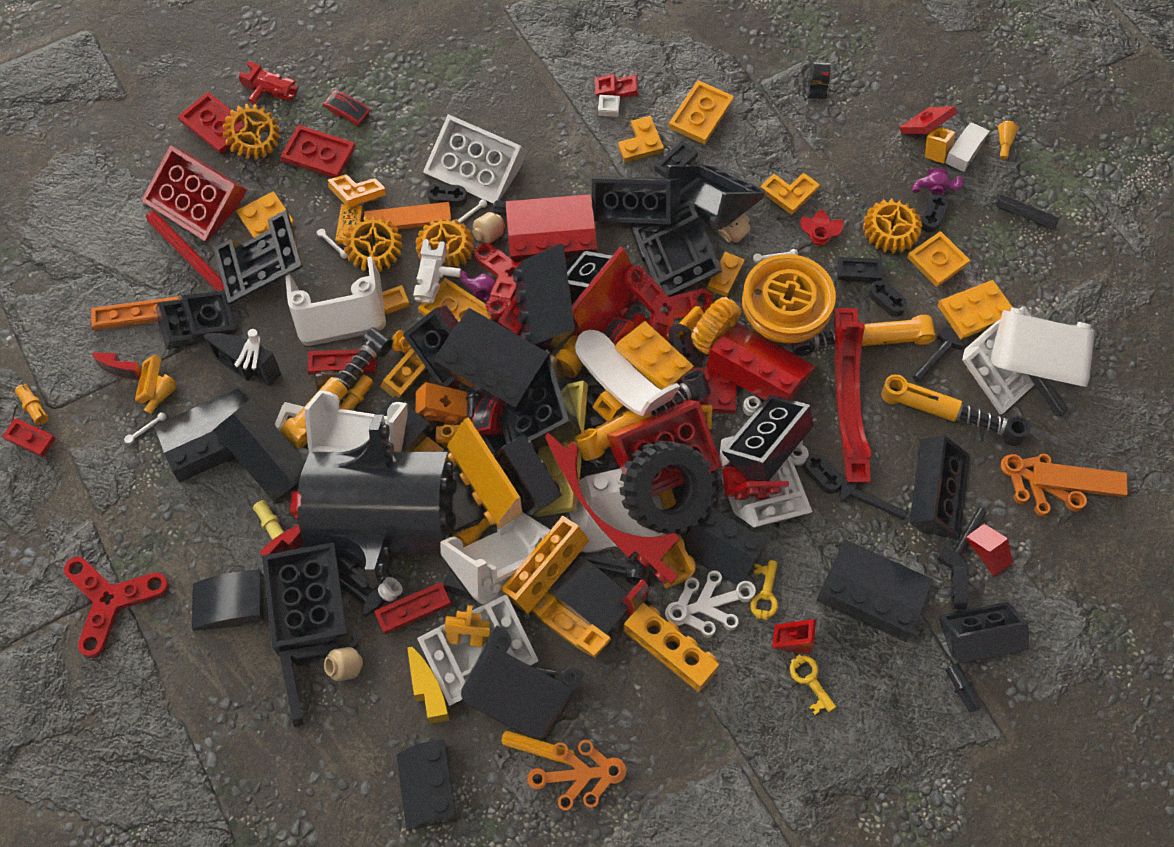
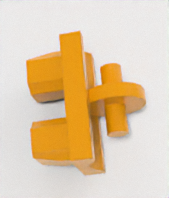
M472 605L467 606V612L457 611L456 617L446 616L444 632H447V643L460 644L461 634L471 635L470 645L483 647L486 637H489L490 621L481 620V614L472 613Z

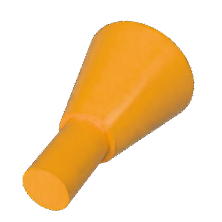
M1004 121L998 125L1001 146L1000 159L1003 160L1008 159L1009 149L1019 130V126L1012 121Z
M166 374L163 377L158 375L154 397L150 399L144 411L152 415L158 404L178 388L174 385L176 381Z
M485 518L479 524L458 532L453 537L459 538L464 548L477 542L482 532L491 525Z

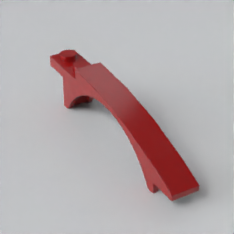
M835 308L833 311L835 386L846 482L870 483V458L872 456L864 433L860 406V358L865 323L858 322L857 308Z
M547 433L545 437L555 460L572 491L598 527L629 559L637 553L636 559L646 568L649 565L656 570L654 575L662 583L665 584L668 581L672 585L678 579V575L661 560L678 543L679 537L675 533L655 537L636 536L619 531L605 523L589 507L580 489L577 472L578 446L571 442L565 448Z

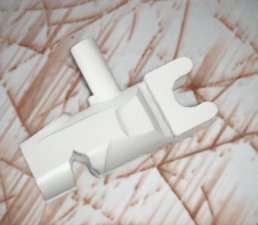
M427 239L423 241L422 257L416 278L420 285L415 286L413 294L414 300L417 302H434L440 288L438 282L443 275L461 276V269L442 266L445 263L447 246L444 242H440L436 250H431L429 241Z

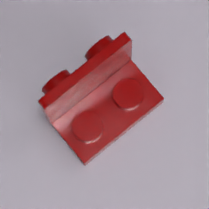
M736 467L722 469L725 497H735V500H745L750 496H755L756 500L770 498L769 495L779 494L781 489L789 486V481H755L746 478Z

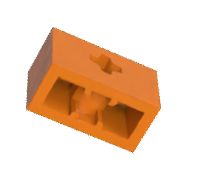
M425 382L416 391L415 412L427 421H440L446 425H457L467 416V400L465 399L467 392Z

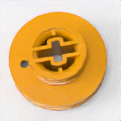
M793 254L775 255L759 262L748 274L742 295V308L749 324L762 336L781 343H799L815 337L827 326L834 309L836 292L829 274L813 260ZM755 291H760L761 294L756 295Z

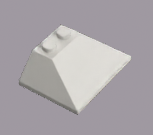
M1025 306L1020 308L1025 310L1024 315L1032 317ZM999 320L965 348L962 360L998 413L1003 414L1035 384L1028 374L1002 369L991 363L990 358L1000 324Z
M734 436L721 440L719 459L722 467L718 468V472L722 482V469L735 467L722 452ZM791 456L788 457L770 480L789 481V486L781 489V493L769 495L770 498L764 500H756L755 496H750L745 500H735V497H728L733 512L754 528L812 513Z
M621 469L586 476L579 481L580 489L587 504L608 525L624 533L636 536L655 537L666 535L642 527L628 515L629 510L625 509L622 504L625 496L620 495L619 490L620 487L624 486V482L620 481L621 474H623ZM659 494L652 497L655 506L665 510ZM578 500L577 511L569 512L571 521L577 524L589 539V542L581 552L595 553L617 548L598 527Z
M507 594L472 610V613L481 614V620L490 621L489 635L496 625L505 629L510 634L511 645L507 651L509 655L528 665L538 662L537 656ZM445 624L417 639L450 706L462 700V686L483 647L470 645L471 635L461 634L460 644L447 643V632H444Z

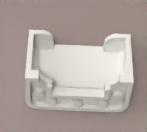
M1011 307L1010 311L1003 310L990 358L993 365L1010 371L1087 387L1090 378L1095 330L1091 329V324L1078 322L1077 326L1024 315L1025 310Z
M522 512V515L500 529L497 528L496 533L464 548L462 541L457 537H450L441 541V555L471 596L479 603L487 604L505 595L500 590L502 586L548 534L550 529Z

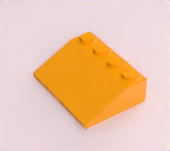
M469 417L463 420L447 445L449 461L453 462V467L457 465L462 473L459 476L465 486L470 484L474 492L471 495L477 505L482 504L487 512L484 515L489 524L493 525L495 523L496 527L500 529L522 515L520 496Z

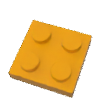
M273 191L236 210L252 238H255L270 230L269 218L286 209ZM289 215L293 227L295 226L293 219Z
M941 231L911 251L907 257L936 287L965 268L970 262V259Z

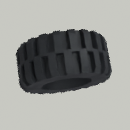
M655 441L654 444L644 445L642 447L643 451L637 450L632 454L634 460L626 462L624 466L627 468L626 474H621L620 481L624 482V486L619 488L620 495L625 496L622 504L625 509L629 510L628 515L642 527L666 535L675 532L682 534L687 532V527L693 529L698 526L697 520H704L708 515L705 512L708 507L712 508L714 501H711V496L716 494V487L712 486L715 476L714 473L708 471L711 469V465L707 460H703L704 455L699 451L693 450V447L671 441ZM674 465L683 476V493L675 505L665 510L659 509L655 506L651 497L652 481L662 468Z

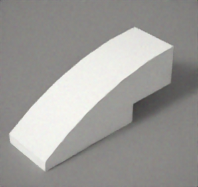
M971 122L948 153L945 163L964 172L990 131Z

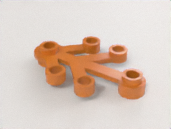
M1011 454L1002 459L1000 467L1003 473L1012 479L1016 491L1014 494L1015 502L1025 504L1030 497L1029 492L1024 488L1023 477L1030 483L1037 504L1034 511L1038 516L1044 517L1051 510L1050 504L1046 502L1043 490L1064 501L1066 507L1071 511L1078 512L1086 505V496L1080 491L1068 493L1060 489L1034 486V472L1027 468L1034 467V463L1040 462V459L1051 463L1049 455L1040 454L1038 457L1022 459L1018 455ZM1008 465H1014L1015 469L1010 468ZM1018 494H1023L1025 499H1021ZM1071 501L1077 502L1078 506L1072 504ZM1039 506L1045 507L1046 511H1041Z
M582 740L578 744L579 752L582 755H589L601 766L589 768L568 750L565 743L558 742L553 747V754L557 758L564 759L574 769L545 772L541 768H534L529 772L527 780L528 784L534 789H541L546 783L576 780L566 794L561 795L558 799V806L562 810H569L573 806V800L591 778L601 777L593 790L585 793L583 797L584 804L592 808L598 804L600 795L610 783H619L624 779L626 766L623 761L615 757L607 759L593 747L591 741ZM585 742L589 743L591 747L588 752L581 750V745ZM562 745L565 747L563 755L556 753L555 749L557 746ZM611 766L618 767V773L614 776L609 774ZM535 774L542 776L543 780L541 783L536 784L533 782ZM590 794L596 797V801L593 804L586 802V797ZM567 797L570 799L571 802L568 807L561 805L562 798Z

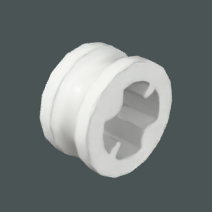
M387 577L378 587L380 596L389 602L394 601L403 590L401 584L391 577Z

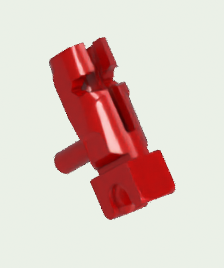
M247 62V66L250 67V73H239L241 84L249 89H255L248 99L252 105H255L261 95L266 92L274 97L285 100H292L298 92V87L294 85L296 83L295 80L287 77L282 79V75L263 70L261 65L253 62Z

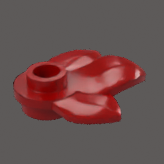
M821 209L812 219L802 217L800 226L809 235L810 241L813 244L824 246L830 242L831 238L841 233L843 220L830 221L828 215Z

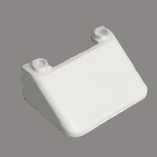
M319 390L304 409L308 451L343 452L363 445L369 439V428L375 414L339 409L340 400L337 395ZM392 403L387 410V416H384L385 424H388L390 428L389 441L393 443L394 452L402 451L408 415L407 403Z

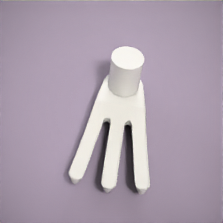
M251 329L248 331L249 339L235 363V366L238 367L247 354L243 365L245 370L251 361L253 352L252 369H256L259 355L260 338L257 331Z

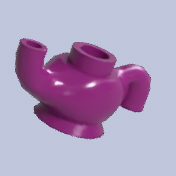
M933 168L927 172L928 176L914 183L912 191L913 193H919L920 188L925 187L932 194L940 195L946 189L959 190L963 187V177H956L955 180H950L946 169Z
M461 271V282L473 291L474 297L482 302H487L496 282L488 274H481L476 278L469 279L467 273Z

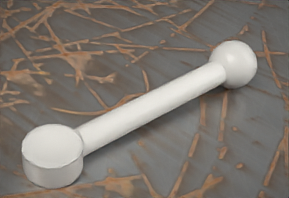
M484 199L480 200L476 207L458 219L459 224L480 208H485L487 201Z
M324 229L317 231L318 237L324 238L340 253L341 258L346 259L349 254H345V251L326 235Z
M792 249L790 252L763 256L755 254L753 261L759 263L766 258L781 254L798 255V251Z
M159 413L156 419L133 435H127L124 441L128 445L133 444L135 438L159 421H165L167 418L166 414Z

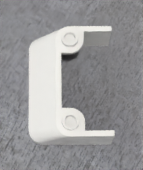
M372 256L367 257L370 276L358 279L353 286L354 295L311 303L309 294L298 289L291 275L285 276L288 305L298 338L302 344L313 346L362 336L372 327L380 331L385 327L386 318L380 273Z

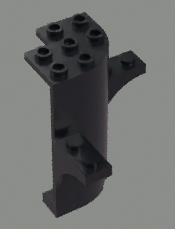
M384 415L373 416L369 428V439L355 449L343 452H309L301 473L298 494L302 496L301 506H298V521L304 547L334 542L336 553L354 556L366 565L365 573L369 587H379L381 578L385 577L386 562L390 560L391 553L441 554V541L452 537V527L456 526V514L452 513V496L457 492V481L453 480L452 477L454 467L453 462H449L448 452H394L393 443L389 441L390 428L388 424H385Z

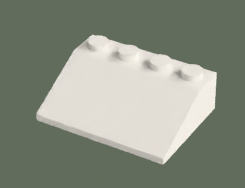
M448 114L423 172L450 185H460L465 188L466 192L494 204L496 200L500 201L515 178L528 150Z

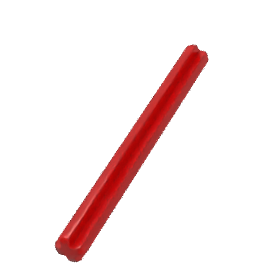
M150 211L146 214L147 221L216 291L224 290L222 278L155 211Z

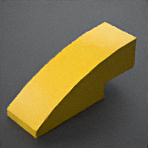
M408 647L413 691L416 701L425 700L427 718L430 724L449 721L447 706L432 670L413 647Z

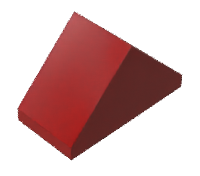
M986 524L981 525L965 537L993 576H996L1013 563L1008 538Z
M816 620L775 624L772 648L810 655L814 646Z

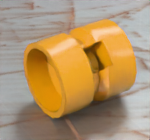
M575 335L569 338L564 345V349H561L555 356L561 362L564 375L570 378H575L583 366L576 353L575 344L578 336Z

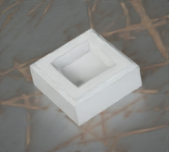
M600 95L598 116L618 117L620 96Z

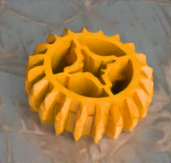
M245 104V109L238 106L237 112L231 110L230 116L225 118L226 123L223 124V129L225 130L223 137L227 138L225 143L226 145H232L231 152L238 150V157L246 154V159L248 160L250 155H253L254 159L257 160L258 154H260L261 157L265 158L266 152L271 154L273 152L272 147L276 148L278 145L277 140L280 139L278 134L280 127L276 126L277 119H271V112L265 114V107L258 110L256 104L253 108ZM242 121L243 129L235 134L234 127ZM267 130L269 137L261 143L260 135Z
M883 199L880 204L875 203L873 208L870 207L867 215L864 217L863 231H865V238H869V244H876V249L883 248L884 253L887 250H891L892 254L896 250L900 253L904 249L909 250L912 245L917 243L918 237L921 235L922 222L919 221L920 214H915V208L909 209V203L903 205L901 199L897 203L893 199L889 200V203Z
M373 215L372 220H368L367 216H364V222L357 219V226L350 224L349 229L351 232L346 231L345 237L347 239H344L343 243L346 246L344 248L345 254H349L348 260L354 261L355 267L361 265L363 272L368 267L367 256L362 255L356 248H361V250L369 253V257L372 256L379 272L383 271L382 266L389 269L390 262H397L395 256L401 255L399 249L402 248V242H400L402 238L401 234L397 233L398 228L396 226L392 227L390 220L385 223V218L382 216L378 221L376 216ZM377 231L385 234L390 240L380 237ZM369 232L366 236H361L362 234ZM373 237H374L376 243H375V246H373V251H372L370 245H371V242H373ZM386 251L384 254L377 257L378 253Z
M439 217L438 222L435 223L431 220L430 226L424 225V231H419V237L416 238V252L420 261L422 257V244L427 239L431 250H436L439 243L445 241L447 254L445 263L442 266L460 268L459 264L466 266V259H471V253L474 251V240L471 231L466 229L464 223L459 224L457 219L451 222L449 217L446 221H442Z
M721 297L711 304L709 309H706L691 335L693 346L698 351L710 354L711 348L721 336L735 327L741 313V309L736 302L731 299L729 300L727 297Z

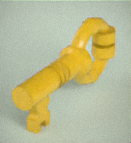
M773 560L768 561V566L762 567L759 564H755L757 570L754 569V574L765 575L763 590L755 595L750 602L751 611L756 616V619L768 620L778 609L777 599L772 593L778 563ZM761 598L763 600H770L772 602L771 610L762 611L757 609V601Z
M800 654L796 656V659L790 660L791 678L800 684L809 685L816 696H818L817 704L810 706L811 710L815 709L814 715L826 708L828 713L833 711L836 705L817 680L818 665L816 661L809 656H801ZM807 662L812 667V673L808 674L805 678H801L796 673V668L800 666L799 663L802 665Z

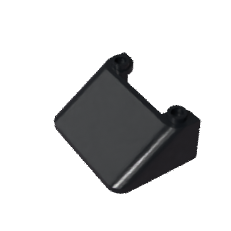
M667 166L665 178H680V203H686L691 200L697 211L710 217V227L717 230H722L723 227L729 226L766 195L765 190L715 166Z
M496 625L462 686L461 698L467 705L519 733L544 741L552 733L585 673L577 668L569 667L564 669L556 680L507 653L511 645L510 634L505 629Z

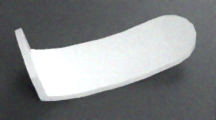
M587 330L578 336L575 348L579 359L596 380L632 412L643 417L671 401L680 386L677 383L663 390L654 386L614 348L615 345L605 334L596 330Z

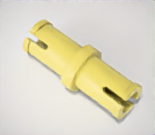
M261 500L253 506V510L261 520V527L268 532L272 540L284 532L279 524L278 516L272 513L265 500Z

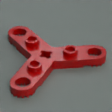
M481 243V245L478 244V247L474 249L475 260L497 277L490 298L486 303V310L489 317L500 319L516 294V282L513 281L512 274L522 261L515 263L490 243ZM482 252H489L485 257L480 255ZM497 305L502 306V308L498 309V311H494V309L492 310V308Z
M632 266L624 273L625 284L651 312L649 325L668 343L669 338L667 335L675 318L686 316L695 306L705 311L713 303V297H711V293L706 289L668 297L642 267ZM634 271L639 275L638 283L631 280V274ZM699 294H701L705 299V303L703 306H701L699 302L697 303V296H699ZM667 307L668 311L661 313V308Z
M73 557L69 559L64 566V574L93 602L78 642L79 651L88 658H95L100 653H103L118 611L165 595L169 588L165 576L155 572L111 585L84 558ZM74 565H83V569L79 574H71ZM153 580H160L162 584L159 589L154 591L149 589V585H151ZM107 595H110L113 599H111L110 604L107 605L103 601L106 600ZM97 640L96 648L87 651L85 648L88 643L87 641Z

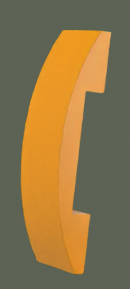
M548 592L544 594L530 611L560 637L592 657H596L611 640L608 635L593 624L591 626L559 604L557 599Z

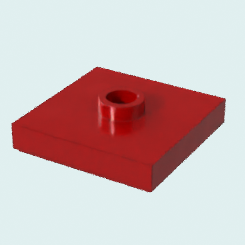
M955 106L928 107L900 126L899 129L901 134H928L955 116L957 110Z

